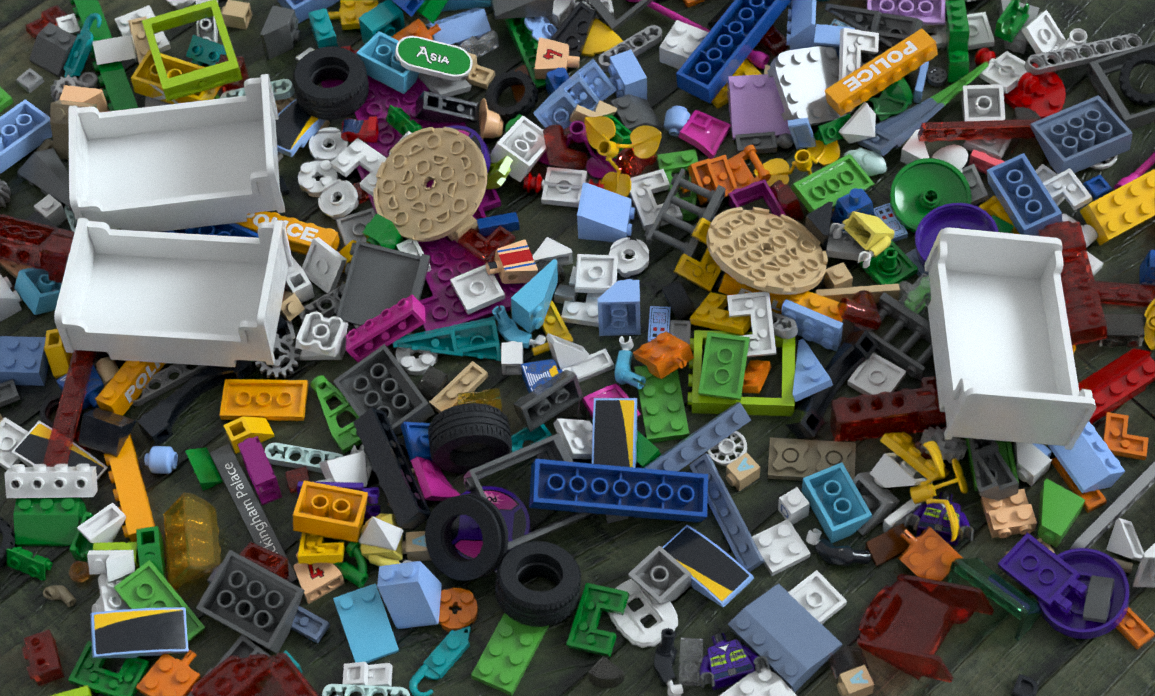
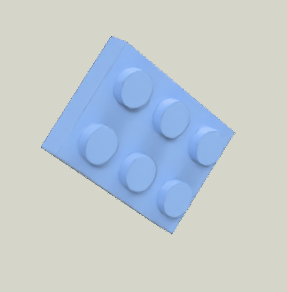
M785 299L782 304L781 315L795 320L798 328L797 335L807 341L816 342L826 349L838 351L842 338V322Z

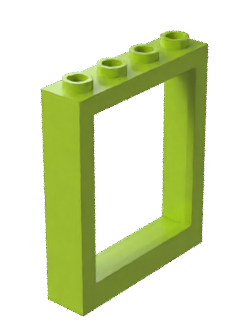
M217 0L206 1L142 20L167 102L242 80L240 68ZM214 16L229 61L168 78L154 33Z
M694 330V338H690V347L694 351V358L689 361V369H693V374H689L688 387H692V392H688V405H692V413L721 414L737 402H740L748 415H793L795 407L793 397L795 337L784 339L774 335L775 346L782 347V398L741 397V401L701 396L698 395L702 371V345H706L707 332L736 336L743 335L725 331ZM746 332L745 335H752V332Z

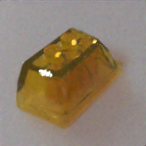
M185 492L163 514L168 583L176 591L184 583L195 581L207 575L221 563V547L218 537L219 527L217 526L215 507L206 500Z

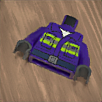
M947 491L940 492L939 499L948 500L956 512L960 533L955 541L951 542V525L944 504H922L912 514L907 515L904 526L912 525L914 530H917L916 537L920 536L930 526L948 544L957 546L958 540H963L964 537L973 541L974 529L970 527L966 515L960 511V505L952 502L953 495Z
M724 633L715 634L712 636L714 646L707 649V655L703 657L699 670L701 687L705 688V684H712L714 691L734 685L748 674L754 672V667L758 674L761 673L760 668L762 667L769 669L767 658L765 656H758L747 646L741 645L738 640L727 642Z

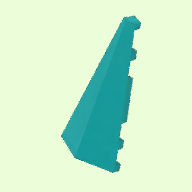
M494 316L403 336L393 342V347L396 348L403 347L411 348L412 350H426L434 353L456 356L464 355L479 359L486 358L501 361V348Z

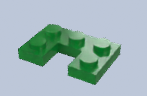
M586 583L566 644L568 648L610 657L617 636L612 632L598 630L597 626L602 611L620 615L624 614L630 595L628 591Z
M88 641L68 679L69 683L79 687L88 685L91 691L105 696H135L137 692L136 686L144 678L150 666L149 661L138 657L126 658L119 674L102 668L106 658H92V642Z

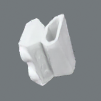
M319 312L306 314L296 337L295 348L302 349L300 360H342L346 351L348 323L343 322L340 317L336 316L330 318L323 317Z

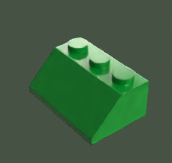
M82 497L16 498L13 514L16 546H71L78 530L77 527L80 525L86 511Z

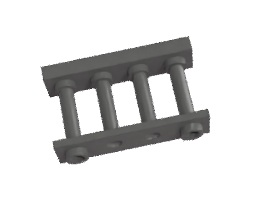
M681 168L679 174L675 173L671 181L673 186L653 225L648 226L644 236H646L647 245H651L655 238L694 258L701 241L692 237L689 243H684L659 232L658 229L662 221H665L692 235L696 224L693 226L667 214L671 203L698 215L699 218L703 217L712 222L725 196L726 188L718 185L715 191H709L685 180V170ZM680 186L707 198V201H709L707 208H700L676 197L675 195Z
M884 292L879 298L878 309L880 311L865 327L856 323L854 325V332L866 330L879 344L875 349L876 352L904 369L909 376L922 381L925 373L923 365L933 355L930 322ZM886 316H890L897 322L882 339L872 333ZM903 327H906L914 333L898 350L889 342ZM920 338H923L931 344L915 361L906 354Z

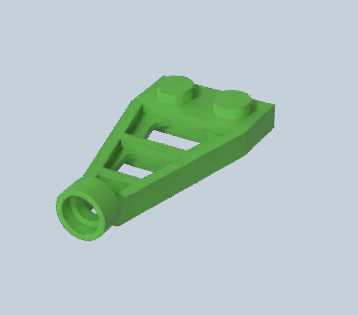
M695 149L656 155L658 169H664L670 183L669 192L673 186L671 185L673 179L671 173H678L681 168L688 171L687 168L690 164L698 162ZM677 191V193H676L675 196L678 197V198H680V196H679V194H678V191ZM691 191V197L680 199L696 205L697 194ZM679 207L683 220L691 221L697 218L698 215Z
M325 376L316 377L310 385L318 396L331 436L344 454L351 450L354 445L358 446L361 444L362 441L356 434L357 430L353 422L340 428L336 416L345 411L353 414L356 420L359 416L341 391L327 381ZM336 396L343 404L330 410L326 401Z

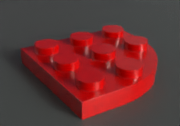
M1034 62L1032 64L1035 68H1039L1037 63ZM1054 71L1032 75L1039 78V87L1032 94H1026L1024 91L1019 90L1018 86L1008 93L1003 92L1004 102L1031 123L1062 111L1066 92L1062 80Z

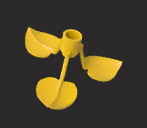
M605 116L585 117L584 124L590 145L597 149L600 155L606 156V161H609L617 172L607 173L603 177L601 184L605 185V190L627 197L631 191V179L629 175L621 174V170L612 158L619 153V148H633L634 154L642 159L652 157L659 147L662 137L661 132L652 126H639L630 134L633 144H617L610 141L616 132L615 124L610 118Z
M816 140L815 147L797 151L791 169L789 164L780 158L765 162L763 166L771 174V178L766 181L770 188H782L789 183L788 175L793 173L795 167L802 172H808V175L812 174V162L814 164L819 162L821 165L827 166L837 161L840 157L838 141L824 145L823 141ZM755 169L754 174L755 176H758V172Z
M929 441L924 443L923 446L929 451L938 473L926 481L920 482V485L910 487V493L914 504L926 501L927 505L931 503L945 505L951 525L952 542L956 540L960 533L956 512L948 500L933 499V497L936 496V489L958 482L963 494L968 492V486L957 458L952 459V466L956 475L955 479L935 486L932 483L929 484L936 478L945 476L940 448L936 442Z

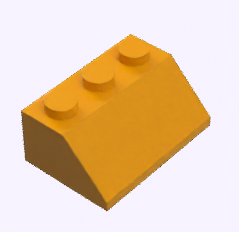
M303 481L293 513V531L358 543L364 522L368 492Z

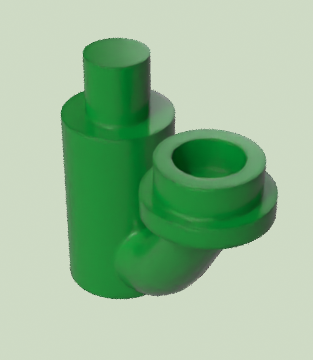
M350 542L346 552L350 557L355 556L358 568L347 561L344 563L337 562L334 565L340 570L343 578L361 588L368 580L367 564L360 550L361 544L359 542Z

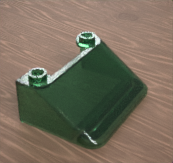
M977 557L954 559L951 563L946 588L950 590L962 577L1020 620L1015 635L1017 641L1024 636L1040 617L1041 609L1036 599L1026 596L988 568L981 559Z

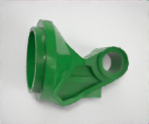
M902 77L899 81L894 82L881 91L879 98H869L866 103L870 104L876 117L882 122L890 116L903 113L907 107L912 105L913 95L907 82ZM863 103L857 106V110L861 107Z

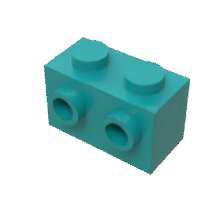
M196 35L192 36L186 57L192 58V63L200 66L206 63L212 66L229 61L224 45Z

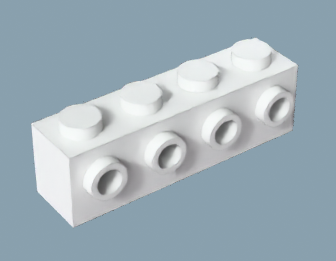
M86 463L78 464L76 467H68V464H57L55 467H46V464H36L33 467H25L23 464L12 465L5 472L6 498L94 497L98 491L96 466H90Z

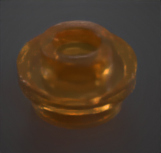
M77 561L71 565L69 576L74 582H84L91 576L88 563ZM79 571H84L82 574L77 575Z

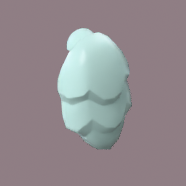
M858 148L856 150H849L844 154V156L851 154L868 176L883 174L887 170L884 158L875 151Z

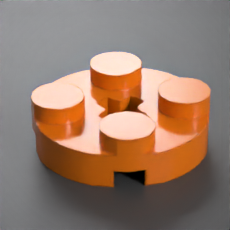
M451 588L441 591L439 624L443 629L450 632L451 630L457 631L476 621L478 606L471 591L462 588ZM453 606L462 608V610L457 611V614H453V611L450 609Z

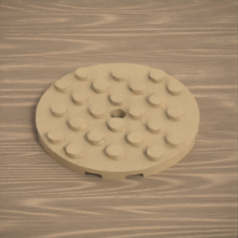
M428 127L409 134L389 151L391 154L385 162L381 163L377 171L376 188L373 189L377 213L392 221L403 238L418 242L433 241L446 237L462 227L479 207L487 185V166L481 150L470 137L449 127ZM434 180L432 188H426L428 181Z
M742 207L723 211L713 219L706 236L708 250L714 261L720 266V269L736 279L738 283L757 290L787 295L803 293L816 287L822 281L826 272L828 259L826 251H822L820 247L821 242L796 220L783 214L780 217L770 214L768 209L753 207L752 210H743Z

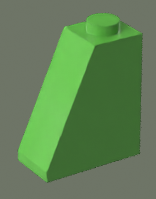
M1046 478L1040 492L1037 537L1057 548L1080 514L1085 499Z

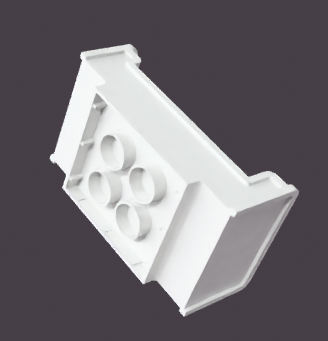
M261 74L260 78L245 80L244 90L246 96L109 112H99L96 107L78 108L76 105L69 106V199L76 220L87 218L88 221L104 222L109 225L110 229L162 232L247 222V214L274 210H277L278 213L285 212L280 191L275 120L279 119L269 74Z
M79 218L54 315L55 324L66 352L74 353V350L107 352L111 360L235 367L237 360L265 361L267 365H274L273 348L288 267L293 265L285 222L283 220H276L275 223L262 222L259 224L257 231L259 238L115 230L110 229L109 225L104 222L88 221L87 218Z
M944 228L940 230L924 268L925 271L929 272L931 301L928 306L939 407L940 412H945L947 428L944 432L945 439L951 440L952 437L1058 445L1072 450L1096 410L1092 391L1082 389L1079 393L1060 276L1063 270L1062 241L1059 238L959 228Z

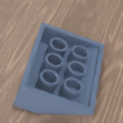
M1099 95L1033 122L1030 125L1050 166L1057 174L1069 168L1073 173H1076L1130 150L1133 135L1131 130Z
M779 583L746 606L728 623L731 632L758 656H765L767 658L769 668L781 677L794 693L843 645Z

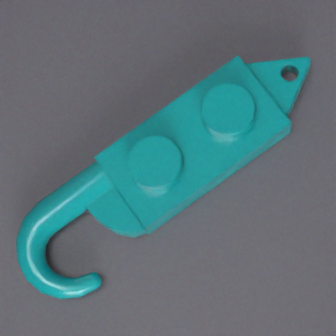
M98 13L90 14L86 18L80 34H77L63 68L65 70V78L68 74L71 78L80 76L84 69L85 62L93 45V34L89 30L95 19L97 20V28H100L102 23L101 16Z
M470 626L457 631L451 630L423 662V665L409 682L410 692L414 696H430L433 693L431 689L427 692L418 691L417 684L423 677L438 680L446 674L470 646Z

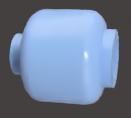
M673 106L668 109L664 120L665 130L669 131V134L672 136H679L681 129L691 117L690 113L682 106Z
M153 446L149 453L145 454V466L149 467L151 473L169 474L177 467V452H174L170 446Z

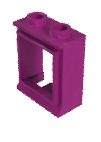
M765 179L728 193V205L731 209L763 198L773 215L779 217L781 214L786 215Z
M259 437L247 438L239 443L238 447L244 465L262 506L282 498L276 476L259 441Z

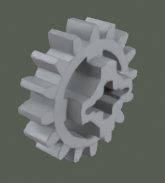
M276 334L273 354L274 357L275 354H279V359H275L274 365H271L273 368L267 366L264 361H256V367L261 366L260 373L262 374L266 371L267 378L275 375L276 380H278L281 374L283 378H286V372L293 374L292 367H298V362L295 360L300 359V354H296L298 348L292 347L294 340L287 342L286 335L280 339L279 334ZM281 345L285 346L288 350H284Z
M930 426L928 430H924L920 439V443H922L921 448L926 449L923 444L934 441L940 448L943 461L945 459L952 463L954 458H957L958 461L960 459L963 460L968 446H966L965 440H961L962 437H952L951 440L945 439L944 432L946 427L940 429L939 426H936L934 429Z

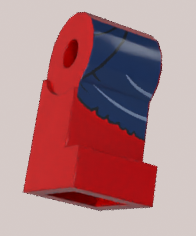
M377 116L369 117V120L345 119L342 122L341 138L343 140L354 142L359 138L364 143H378L379 126Z

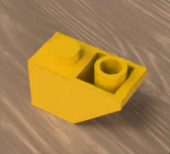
M58 329L47 330L44 350L53 376L59 378L74 369L77 350H74V353H67Z
M243 416L224 425L235 454L240 452L238 444L247 438L258 436L259 441L264 442L275 437L266 418Z

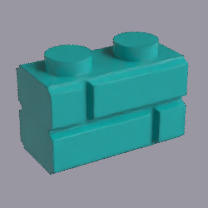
M323 8L308 13L310 26L318 48L338 47L336 34L327 9Z

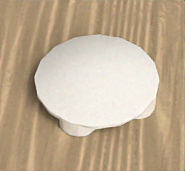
M949 145L935 152L932 158L946 161L962 173V168L968 160V153L962 146Z

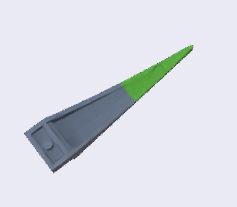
M984 62L963 78L903 113L875 124V137L858 141V144L871 151H875L881 156L890 152L892 148L900 147L916 130L921 128L962 91L963 86H967L989 66L988 62Z

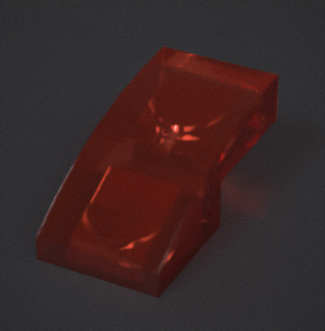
M57 5L41 12L40 19L27 24L26 31L36 40L37 34L49 22L57 26L56 18L67 16V14Z

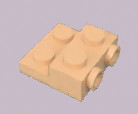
M1019 489L1018 494L999 501L981 496V503L992 538H1007L1014 534L1026 535L1035 531L1037 521L1032 505L1028 503L1024 489Z

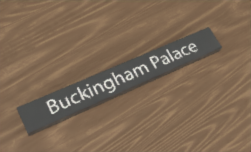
M230 444L210 452L211 458L268 571L292 584L298 583V578Z

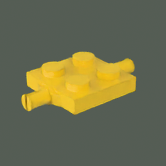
M340 0L341 7L339 11L328 12L330 20L340 19L342 30L359 29L358 18L375 8L379 4V0Z

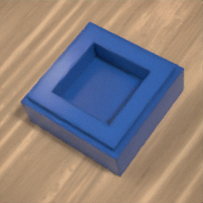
M1101 174L1083 184L1094 201L1112 191V188Z

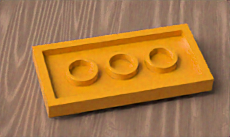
M225 379L219 416L221 420H236L245 416L278 421H304L309 387L308 380Z

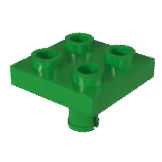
M893 241L879 255L871 257L869 267L863 268L878 285L900 284L918 272V267ZM863 261L860 262V266H861L862 268H863Z

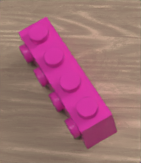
M413 294L401 299L396 305L383 310L378 316L367 320L360 327L349 331L346 335V351L359 363L382 345L388 346L426 323L425 307Z

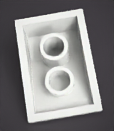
M522 116L497 142L490 154L491 162L496 163L505 156L510 157L513 161L510 165L511 171L509 175L521 182L555 138Z

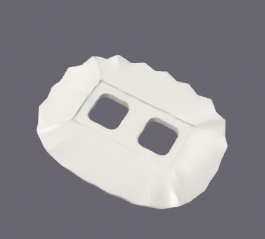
M632 579L625 581L615 588L628 591L630 595L627 604L635 598H639L644 604L642 608L635 612L626 605L623 615L607 612L616 629L632 645H637L641 648L647 646L654 647L661 642V631L663 629L670 628L673 629V632L675 631V628L678 626V615L670 601L659 604ZM651 614L657 623L650 628H645L640 620Z

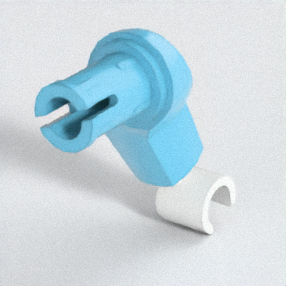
M500 305V308L497 306L492 310L498 322L497 330L507 342H522L523 348L529 349L530 345L534 348L544 344L547 340L543 335H538L533 340L532 334L519 330L515 321L508 317L504 306Z
M621 336L619 342L623 350L618 352L614 371L615 380L621 385L627 383L637 389H642L644 385L637 381L645 384L646 378L631 372L632 352L629 350L634 346L632 338L629 336V341L624 343V338Z

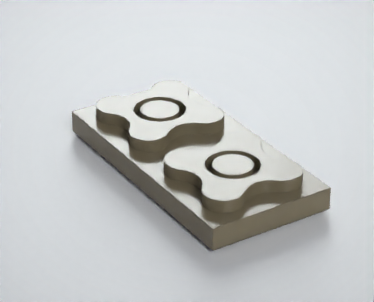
M770 437L768 479L803 481V478L842 462L853 480L855 478L856 443Z

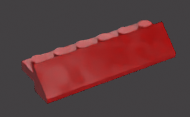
M1133 348L1078 383L1079 393L1082 389L1091 390L1095 400L1096 410L1089 420L1091 424L1104 417L1107 412H1112L1145 391L1146 386L1155 381V361L1150 357V351Z

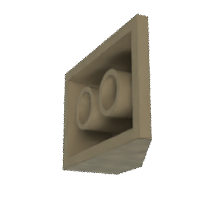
M57 100L51 103L50 125L54 148L60 159L69 160V106L97 108V104Z

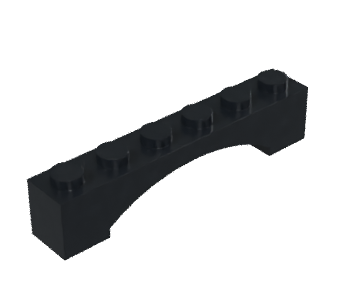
M866 330L850 333L825 368V371L832 380L833 386L804 398L785 424L798 439L811 438L816 435L825 422L823 420L825 411L838 389L857 367L870 358L879 345Z
M237 360L235 367L207 366L182 387H178L169 397L161 400L152 410L144 413L137 420L141 432L155 446H159L173 435L171 429L176 419L193 400L206 391L224 384L225 379L247 378L255 371L252 361Z

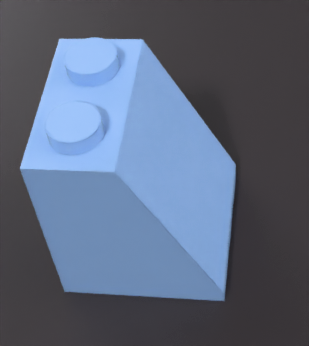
M583 182L577 213L578 239L616 242L621 238L631 236L632 224H630V219L634 220L635 217L632 199Z
M421 561L379 566L377 587L397 629L439 624L442 583Z

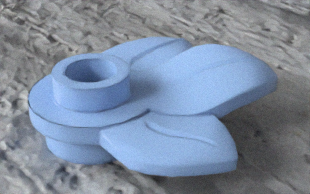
M546 16L535 17V19L527 17L524 19L526 27L532 31V37L539 41V37L550 40L557 31L556 27L550 24Z

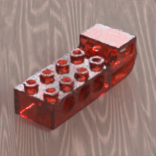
M0 214V260L48 271L50 281L62 283L75 232Z
M1065 221L1046 225L1044 229L1038 230L1039 236L1059 238L1062 241L1063 270L1060 276L1072 345L1107 339V323L1089 262L1080 221L1075 223Z
M936 376L922 378L920 389H902L897 392L885 391L875 395L863 394L858 397H841L832 400L830 425L833 439L837 442L880 438L888 433L905 432L910 434L924 432L930 426L934 429L936 426H939L940 429L947 427L945 412H940Z

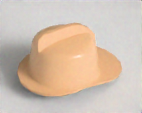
M483 98L479 108L480 137L482 140L483 138L493 139L501 137L503 121L499 114L487 109L486 100Z

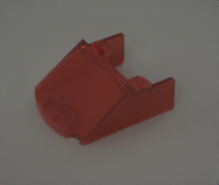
M900 574L897 576L898 581L890 587L886 585L868 606L859 625L861 633L857 643L863 650L917 680L923 676L952 682L953 677L942 659L935 655L954 623H966L974 612L992 615L994 609L980 588Z

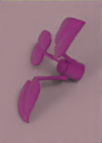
M574 121L570 124V134L567 135L565 145L562 138L551 135L555 139L538 160L546 165L560 164L567 158L565 149L568 148L572 139L577 143L584 142L592 156L586 163L587 172L590 176L603 179L609 172L617 173L610 162L606 161V156L600 155L598 152L596 155L594 154L587 140L585 124L582 121ZM612 158V160L614 161V163H615V164L618 166V168H619L618 159Z

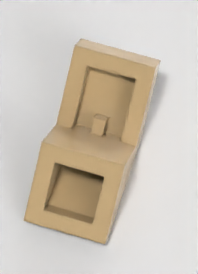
M469 53L472 59V68L469 75L464 78L469 84L488 89L489 83L495 77V71L477 65V56Z
M600 100L593 111L577 104L569 121H582L584 123L585 117L614 116L617 108Z

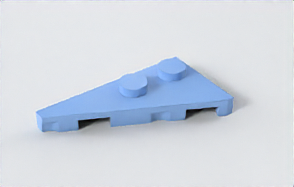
M804 339L798 342L793 386L795 402L833 386L831 378Z

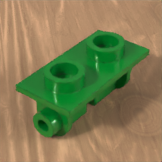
M389 105L386 121L401 135L404 136L408 131L413 133L422 129L420 124L410 120L411 117L402 108H394L392 105Z
M850 114L818 126L819 130L814 134L815 139L823 141L824 145L843 138L839 130L851 118Z
M13 547L12 550L6 549L7 566L43 581L46 580L45 571L50 570L53 566L50 559L40 555L32 558L33 553L22 549V547Z

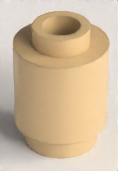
M110 357L102 358L96 363V371L105 387L118 372L119 368Z

